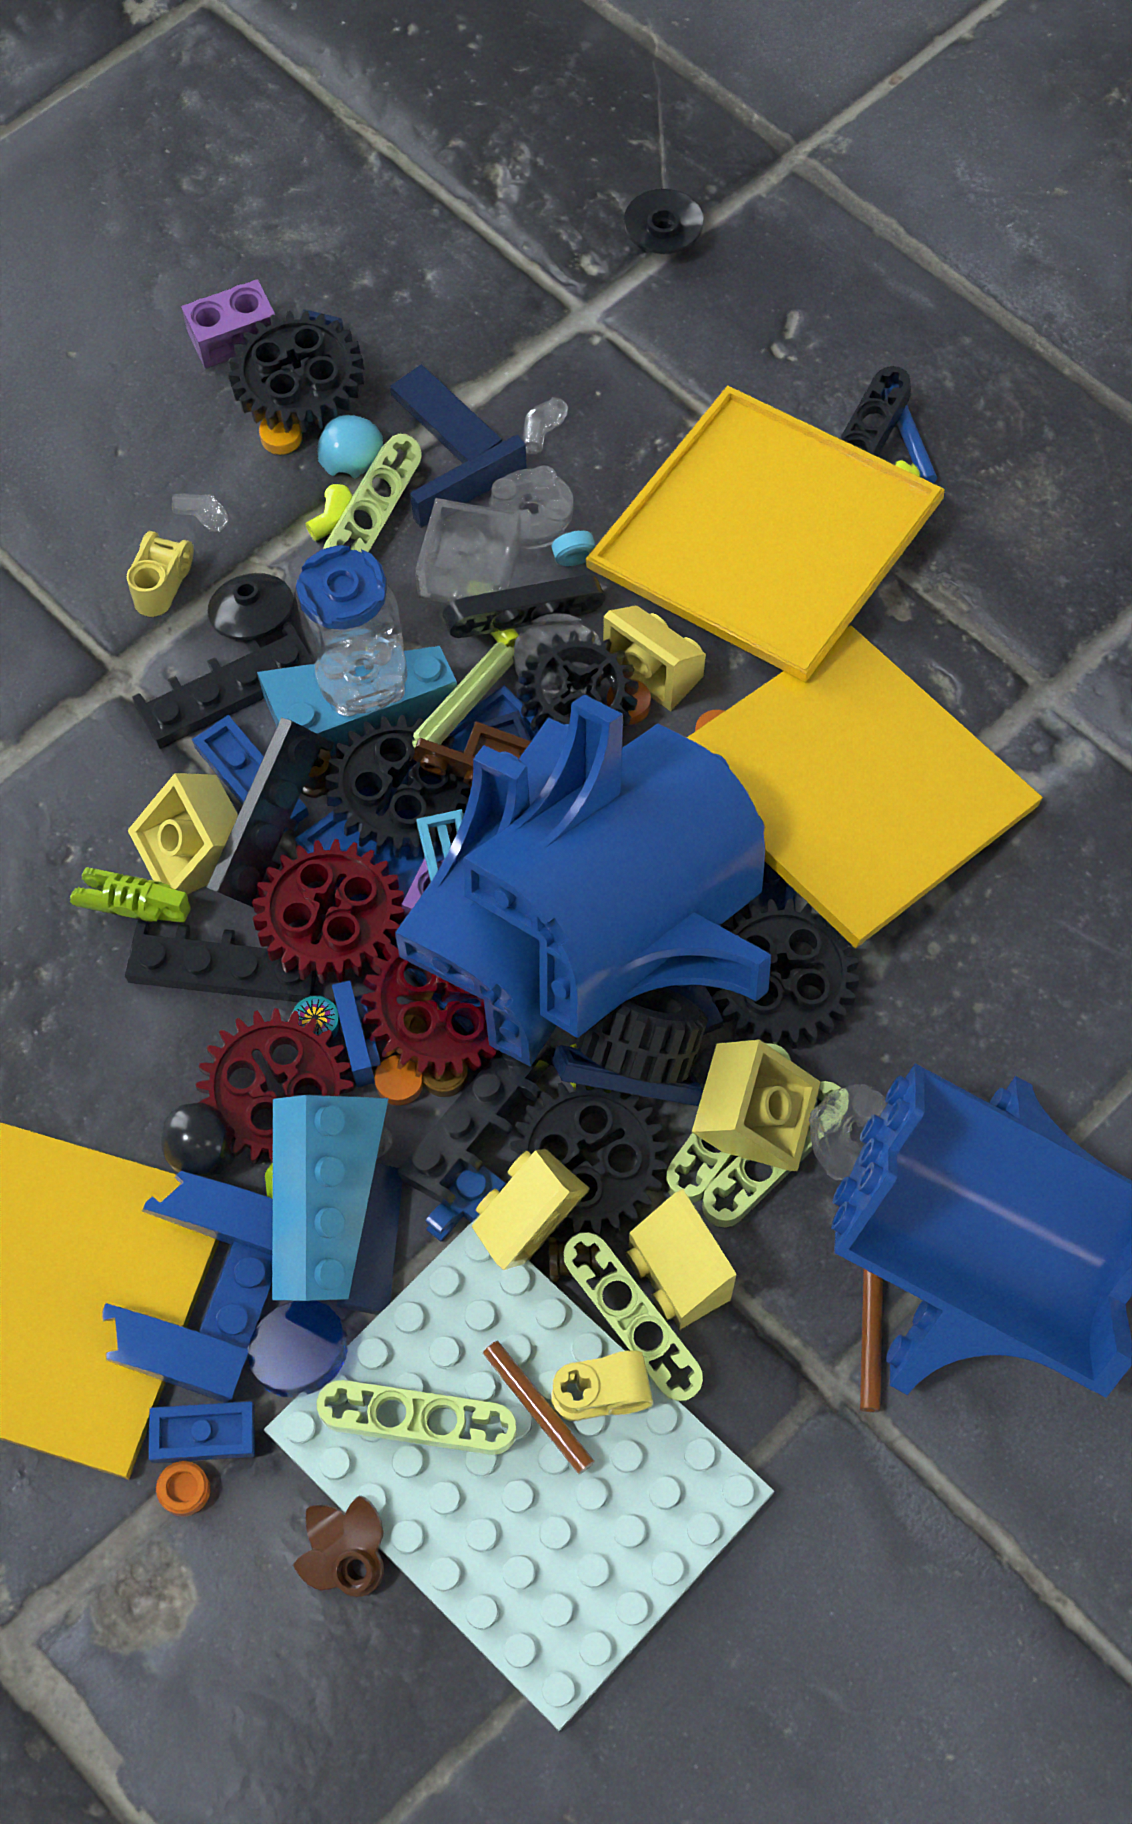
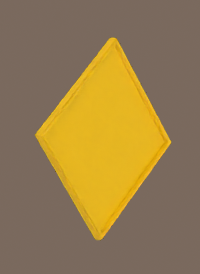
M727 385L587 556L586 566L601 576L806 682L944 499L945 489Z
M852 625L845 629L806 682L783 671L686 737L726 760L729 769L741 782L750 796L758 815L763 820L765 826L763 833L765 862L855 948L863 944L1039 806L1043 798Z
M0 1122V1440L120 1478L130 1479L149 1428L150 1408L157 1407L166 1382L106 1360V1353L117 1351L118 1346L115 1320L103 1321L102 1311L105 1304L108 1303L187 1328L220 1240L142 1212L144 1204L152 1196L161 1203L181 1185L175 1178L177 1174Z

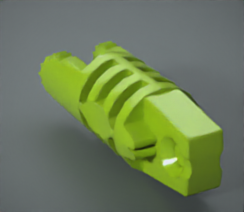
M88 867L84 869L81 875L82 880H84L87 886L97 890L78 887V889L75 888L69 898L71 899L69 902L76 907L135 919L141 918V920L185 922L191 910L186 893L170 888L171 885Z

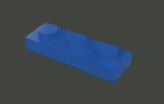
M227 715L193 738L192 742L198 753L243 805L264 756L232 718ZM300 798L290 817L297 822L309 816L308 809Z

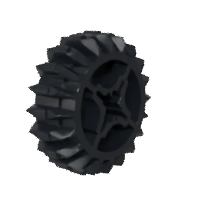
M573 630L569 634L568 642H564L562 637L556 633L552 637V648L543 642L538 644L536 649L538 656L528 655L525 660V666L528 670L520 671L518 681L524 686L519 688L517 692V698L526 702L521 708L523 717L535 716L530 724L532 731L540 730L548 718L563 725L569 724L570 718L565 717V715L571 713V703L584 695L581 691H577L582 687L586 688L585 695L601 703L602 698L596 690L600 688L601 681L604 678H607L613 691L614 701L610 708L622 713L623 726H628L631 720L628 711L635 710L638 702L632 695L637 693L639 685L638 681L630 679L635 671L633 665H621L625 658L624 650L611 654L609 652L612 645L610 638L603 641L601 646L594 643L595 634L593 631L588 633L586 641H579V635ZM571 663H584L590 666L587 668H578L572 665ZM549 672L555 677L554 683L559 689L555 694L554 701L548 704L544 697L541 685ZM571 686L577 691L574 694H569Z

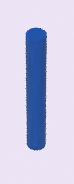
M893 383V385L890 388H885V397L887 401L891 390L894 387L899 388L898 384ZM906 405L897 421V426L912 462L920 471V477L934 483L937 480V475L910 410Z

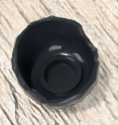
M204 1102L181 1105L173 1110L164 1121L161 1135L164 1158L176 1172L183 1171L201 1177L220 1174L235 1158V1154L231 1152V1141L235 1130L229 1126V1123L219 1109Z

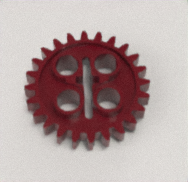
M334 839L330 850H324L320 841L316 840L314 852L309 854L299 845L296 846L298 858L294 861L282 854L280 860L283 869L281 871L272 867L266 869L270 883L258 882L257 888L260 898L253 899L252 902L254 911L257 913V915L253 916L255 930L260 931L258 939L261 947L269 946L267 951L271 961L282 957L281 963L283 971L286 973L298 965L301 980H305L311 971H317L319 982L324 984L328 972H335L337 979L341 983L344 982L345 970L350 968L358 977L363 976L361 963L366 961L371 965L374 958H378L377 951L383 953L384 946L387 943L392 945L390 939H396L395 932L400 926L398 923H402L405 919V911L401 907L404 901V893L398 890V876L389 875V865L386 860L375 865V853L373 850H369L360 857L358 845L355 842L345 852L341 851L338 839ZM342 877H345L342 883L340 884L339 889L337 888L336 891L335 887L338 883V880ZM314 881L325 882L324 885L318 888L307 887L308 884ZM358 894L369 896L367 899L359 902L350 900L351 897ZM334 899L336 900L337 907H332ZM322 914H326V916H325L326 919H325V921H324V924H323ZM301 919L308 921V923L302 927L296 928L289 926L292 922ZM323 931V935L321 937L320 942L318 944H313L318 938L319 933L321 934V932ZM340 933H349L353 935L351 938L345 941H336L333 939V937Z
M387 943L384 946L383 954L388 961L374 958L371 968L378 975H366L363 985L375 992L364 994L361 998L362 1005L374 1008V1010L365 1014L363 1023L378 1025V1028L375 1029L370 1037L371 1042L382 1039L388 1042L382 1052V1056L387 1057L395 1051L399 1053L400 1058L397 1068L400 1070L409 1061L415 1062L416 1077L421 1076L426 1066L432 1067L435 1080H439L442 1077L445 1067L450 1068L455 1078L460 1077L463 1072V1062L473 1071L478 1070L481 1066L478 1053L488 1060L492 1059L496 1051L493 1047L489 1046L484 1000L401 958L398 949ZM408 969L420 970L425 975L427 984L422 987L412 986L405 980L403 972ZM435 993L441 994V1001L447 1003L444 1010H438L437 1003L430 1001ZM403 997L416 1002L399 1004L397 998ZM477 999L481 1005L476 1007L473 1004L460 1002ZM407 1015L421 1017L426 1023L427 1031L422 1034L411 1033L404 1026L403 1018ZM457 1016L466 1017L472 1022L474 1033L466 1036L457 1033L452 1027L451 1019Z
M274 1008L271 1021L264 1022L258 1010L254 1011V1025L249 1027L240 1018L235 1019L238 1033L233 1036L221 1029L219 1034L224 1046L219 1048L208 1045L206 1048L214 1059V1063H199L200 1071L210 1077L209 1080L196 1083L197 1091L210 1095L200 1102H204L221 1111L229 1126L235 1130L232 1137L235 1140L232 1150L233 1154L239 1156L248 1147L251 1149V1161L254 1164L259 1161L263 1152L269 1153L271 1163H273V1128L260 1130L252 1123L258 1111L265 1108L273 1110V1099L277 1098L273 1091L266 1092L268 1090L267 1081L252 1056L254 1051L258 1050L261 1052L278 1083L286 1081L283 1084L285 1097H294L297 1090L305 1085L318 1087L322 1092V1096H340V1094L354 1091L353 1082L340 1079V1077L352 1071L351 1063L336 1062L344 1054L343 1045L328 1047L333 1037L332 1031L329 1029L317 1036L315 1034L317 1019L312 1018L304 1027L300 1026L299 1014L295 1010L288 1022L281 1021L278 1008ZM285 1044L295 1047L298 1055L290 1064L280 1065L271 1058L273 1051L278 1046ZM240 1068H248L256 1074L253 1084L244 1089H237L229 1083L232 1073Z

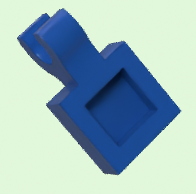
M484 1166L477 1174L465 1168L448 1189L456 1196V1200L450 1207L441 1203L430 1213L425 1220L429 1225L426 1231L442 1242L463 1217L469 1222L475 1220L479 1215L476 1208L485 1196L495 1188L500 1192L506 1183Z

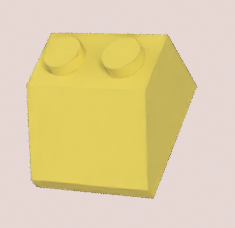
M637 605L610 610L604 616L603 641L610 638L612 645L609 652L613 654L616 651L624 650L625 658L621 665L631 664L635 669L630 679H636L644 683L650 691L651 698L669 711H672L704 677L706 654L702 651L701 647L694 640L688 637L683 638L671 630L660 616L654 613L649 614Z
M175 773L131 825L128 832L152 879L171 885L170 888L185 892L187 895L208 885L238 814L217 775Z
M761 1040L718 1043L692 1133L723 1153L788 1171H798L821 1082Z
M546 1149L535 1150L533 1154L525 1151L519 1156L507 1172L512 1177L511 1180L500 1192L496 1188L489 1192L476 1208L480 1216L471 1227L495 1263L503 1270L523 1265L530 1260L590 1189Z
M683 1189L669 1197L629 1233V1248L631 1250L626 1252V1256L631 1267L640 1279L644 1276L648 1277L656 1290L655 1293L651 1294L656 1308L666 1321L673 1318L679 1330L731 1300L737 1274Z

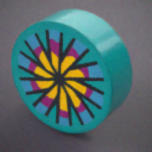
M310 996L301 1000L293 1009V1012L294 1010L298 1011L300 1026L304 1027L309 1020L315 1018L317 1019L315 1032L317 1036L329 1029L333 1034L332 1039L337 1035L340 1028V1018L336 1006L329 999L322 996Z

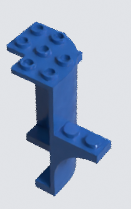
M583 695L571 703L570 723L562 752L550 778L533 803L511 825L463 857L465 897L539 940L540 1016L576 1038L584 1034L625 1001L657 988L675 985H704L730 990L754 1001L759 1000L768 992L771 954L720 926L762 893L765 861L763 833L765 826L750 796L738 778L729 769L728 763L722 756L713 754L705 747L659 723L622 748L623 714L587 695Z
M551 718L545 721L519 759L511 753L498 752L485 745L473 759V780L469 800L453 844L435 877L395 932L401 958L484 1000L489 1046L528 1066L532 1065L557 1025L540 1016V943L538 939L465 897L463 857L518 819L533 803L547 783L558 762L569 728V724L563 725ZM678 985V986H681V987H683V988H685V989L690 990L693 985Z
M915 1063L905 1078L898 1076L892 1083L885 1102L888 1104L880 1117L873 1114L867 1120L859 1139L865 1144L850 1176H846L841 1181L833 1197V1204L839 1206L831 1225V1229L835 1231L834 1253L923 1300L914 1314L911 1329L905 1336L898 1335L888 1350L886 1361L890 1363V1386L908 1395L926 1376L947 1364L976 1356L1003 1355L1040 1363L1107 1398L1132 1366V1339L1125 1305L1132 1297V1180L1097 1160L1067 1136L1040 1105L1032 1084L1015 1076L1006 1089L999 1088L993 1095L990 1103Z

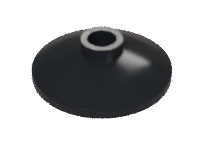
M654 189L638 195L629 203L624 213V229L628 238L637 247L655 254L677 253L693 245L700 237L703 229V213L696 201L680 191Z
M266 573L244 574L225 582L214 592L208 604V617L213 628L227 638L234 640L258 639L275 632L285 624L292 613L294 599L290 587L282 579Z

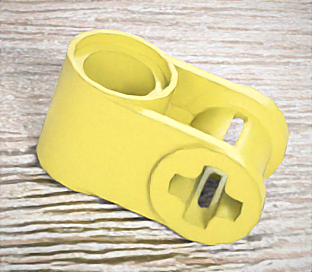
M148 531L144 535L136 558L127 572V581L134 606L140 614L155 617L167 612L171 607L178 588L192 565L194 553L192 542L182 540L180 543L162 539L158 533Z
M638 1350L622 1351L603 1358L569 1363L562 1366L556 1372L553 1379L551 1403L555 1412L561 1418L568 1421H580L606 1415L630 1414L651 1407L654 1403L643 1353ZM569 1384H577L578 1390L583 1392L582 1400H573L572 1394L567 1392Z

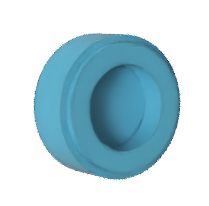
M588 531L569 532L558 537L552 543L555 561L562 566H575L585 563L587 556L596 547L593 535Z

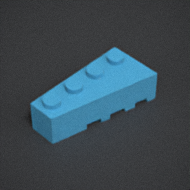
M440 646L257 672L265 702L276 727L281 717L300 724L334 742L330 752L331 756L336 755V745L338 743L349 746L348 732L353 731L362 737L363 724L366 721L375 730L380 729L382 716L388 719L391 726H397L400 715H404L407 727L413 726L419 718L423 719L424 722L457 686V681Z
M302 1095L273 1099L272 1300L310 1301L349 1298L389 1098Z

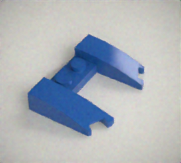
M180 1171L175 1178L181 1185L161 1203L152 1196L144 1204L142 1212L231 1244L200 1330L196 1332L106 1303L102 1311L103 1321L115 1320L118 1346L117 1351L106 1353V1360L227 1403L232 1399L249 1352L248 1347L272 1283L273 1199L236 1186Z

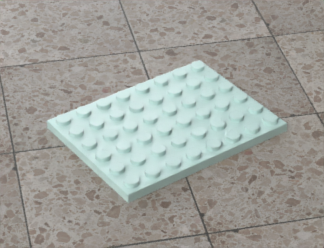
M479 1214L264 1431L345 1513L351 1502L359 1495L364 1496L374 1505L381 1518L384 1531L379 1549L560 1732L773 1495L774 1490L679 1401L668 1398L648 1373L654 1403L651 1407L630 1414L606 1415L580 1421H568L561 1418L595 1461L585 1472L579 1475L482 1353L493 1342L499 1341L553 1408L551 1403L553 1379L556 1372L562 1366L569 1363L603 1358L625 1350L529 1260L523 1265L506 1270L499 1267L471 1227L480 1216ZM346 1380L498 1403L512 1412L516 1421L517 1435L514 1444L507 1451L501 1454L489 1455L337 1432L329 1429L321 1420L317 1411V1398L320 1391L327 1384L333 1381ZM569 1384L567 1386V1392L572 1394L574 1401L582 1400L583 1392L578 1390L577 1384ZM343 1393L340 1394L338 1401H329L327 1407L332 1408L336 1419H341L346 1410L359 1411L363 1416L360 1423L368 1424V1405L372 1396H364L365 1407L350 1404L347 1394ZM397 1400L384 1402L377 1412L378 1422L385 1427L400 1425L406 1416L405 1406ZM446 1407L434 1410L428 1418V1428L437 1435H446L452 1432L457 1424L456 1414ZM465 1411L466 1428L461 1439H471L470 1428L485 1431L487 1441L496 1442L498 1434H506L508 1428L501 1426L500 1417L491 1416L489 1424L486 1425L476 1424L472 1422L474 1412Z

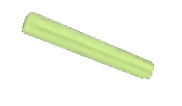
M503 642L496 643L414 732L413 747H416L419 738L440 745L513 664L514 649L506 647Z

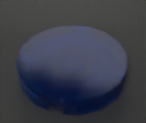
M316 1300L292 1301L281 1305L264 1317L251 1335L248 1348L250 1370L267 1391L280 1397H294L293 1394H299L304 1391L307 1395L319 1391L336 1377L346 1361L348 1352L346 1346L348 1337L346 1327L330 1306Z

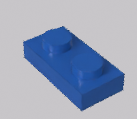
M350 980L333 984V993L356 1086L358 1088L374 1084L375 1079L372 1067L381 1065L375 1041L371 1042L370 1038H364L361 1024H364L363 1018L368 1013L367 1006L361 1004L363 995L354 997Z
M252 1401L150 1408L149 1460L152 1463L255 1457V1405Z

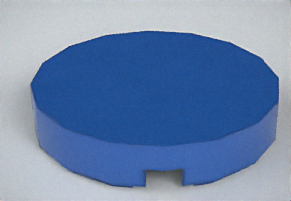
M343 545L321 549L306 560L301 567L302 572L299 575V579L297 577L296 590L302 611L311 621L328 629L346 630L362 626L374 618L385 603L387 583L382 565L371 553L362 549L359 552L357 550H350V546Z

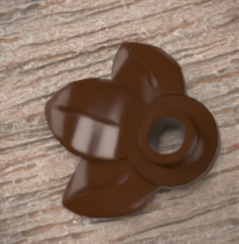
M359 1495L351 1502L346 1513L330 1505L309 1506L306 1509V1529L312 1550L302 1554L293 1563V1567L306 1584L318 1590L338 1587L345 1594L354 1597H362L373 1592L381 1583L384 1574L383 1561L378 1553L384 1531L381 1518L374 1505L367 1498ZM355 1559L361 1560L366 1567L364 1577L358 1576L354 1572L353 1562Z

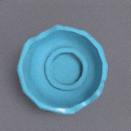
M355 415L338 416L328 422L320 436L317 448L318 462L331 476L344 472L350 474L353 478H357L361 474L366 473L383 446V436L378 427L368 419Z

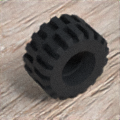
M662 987L646 991L625 1001L580 1037L575 1038V1043L585 1056L618 1075L649 1083L682 1082L687 1080V1077H690L708 1019L705 1013L692 1001L671 989Z

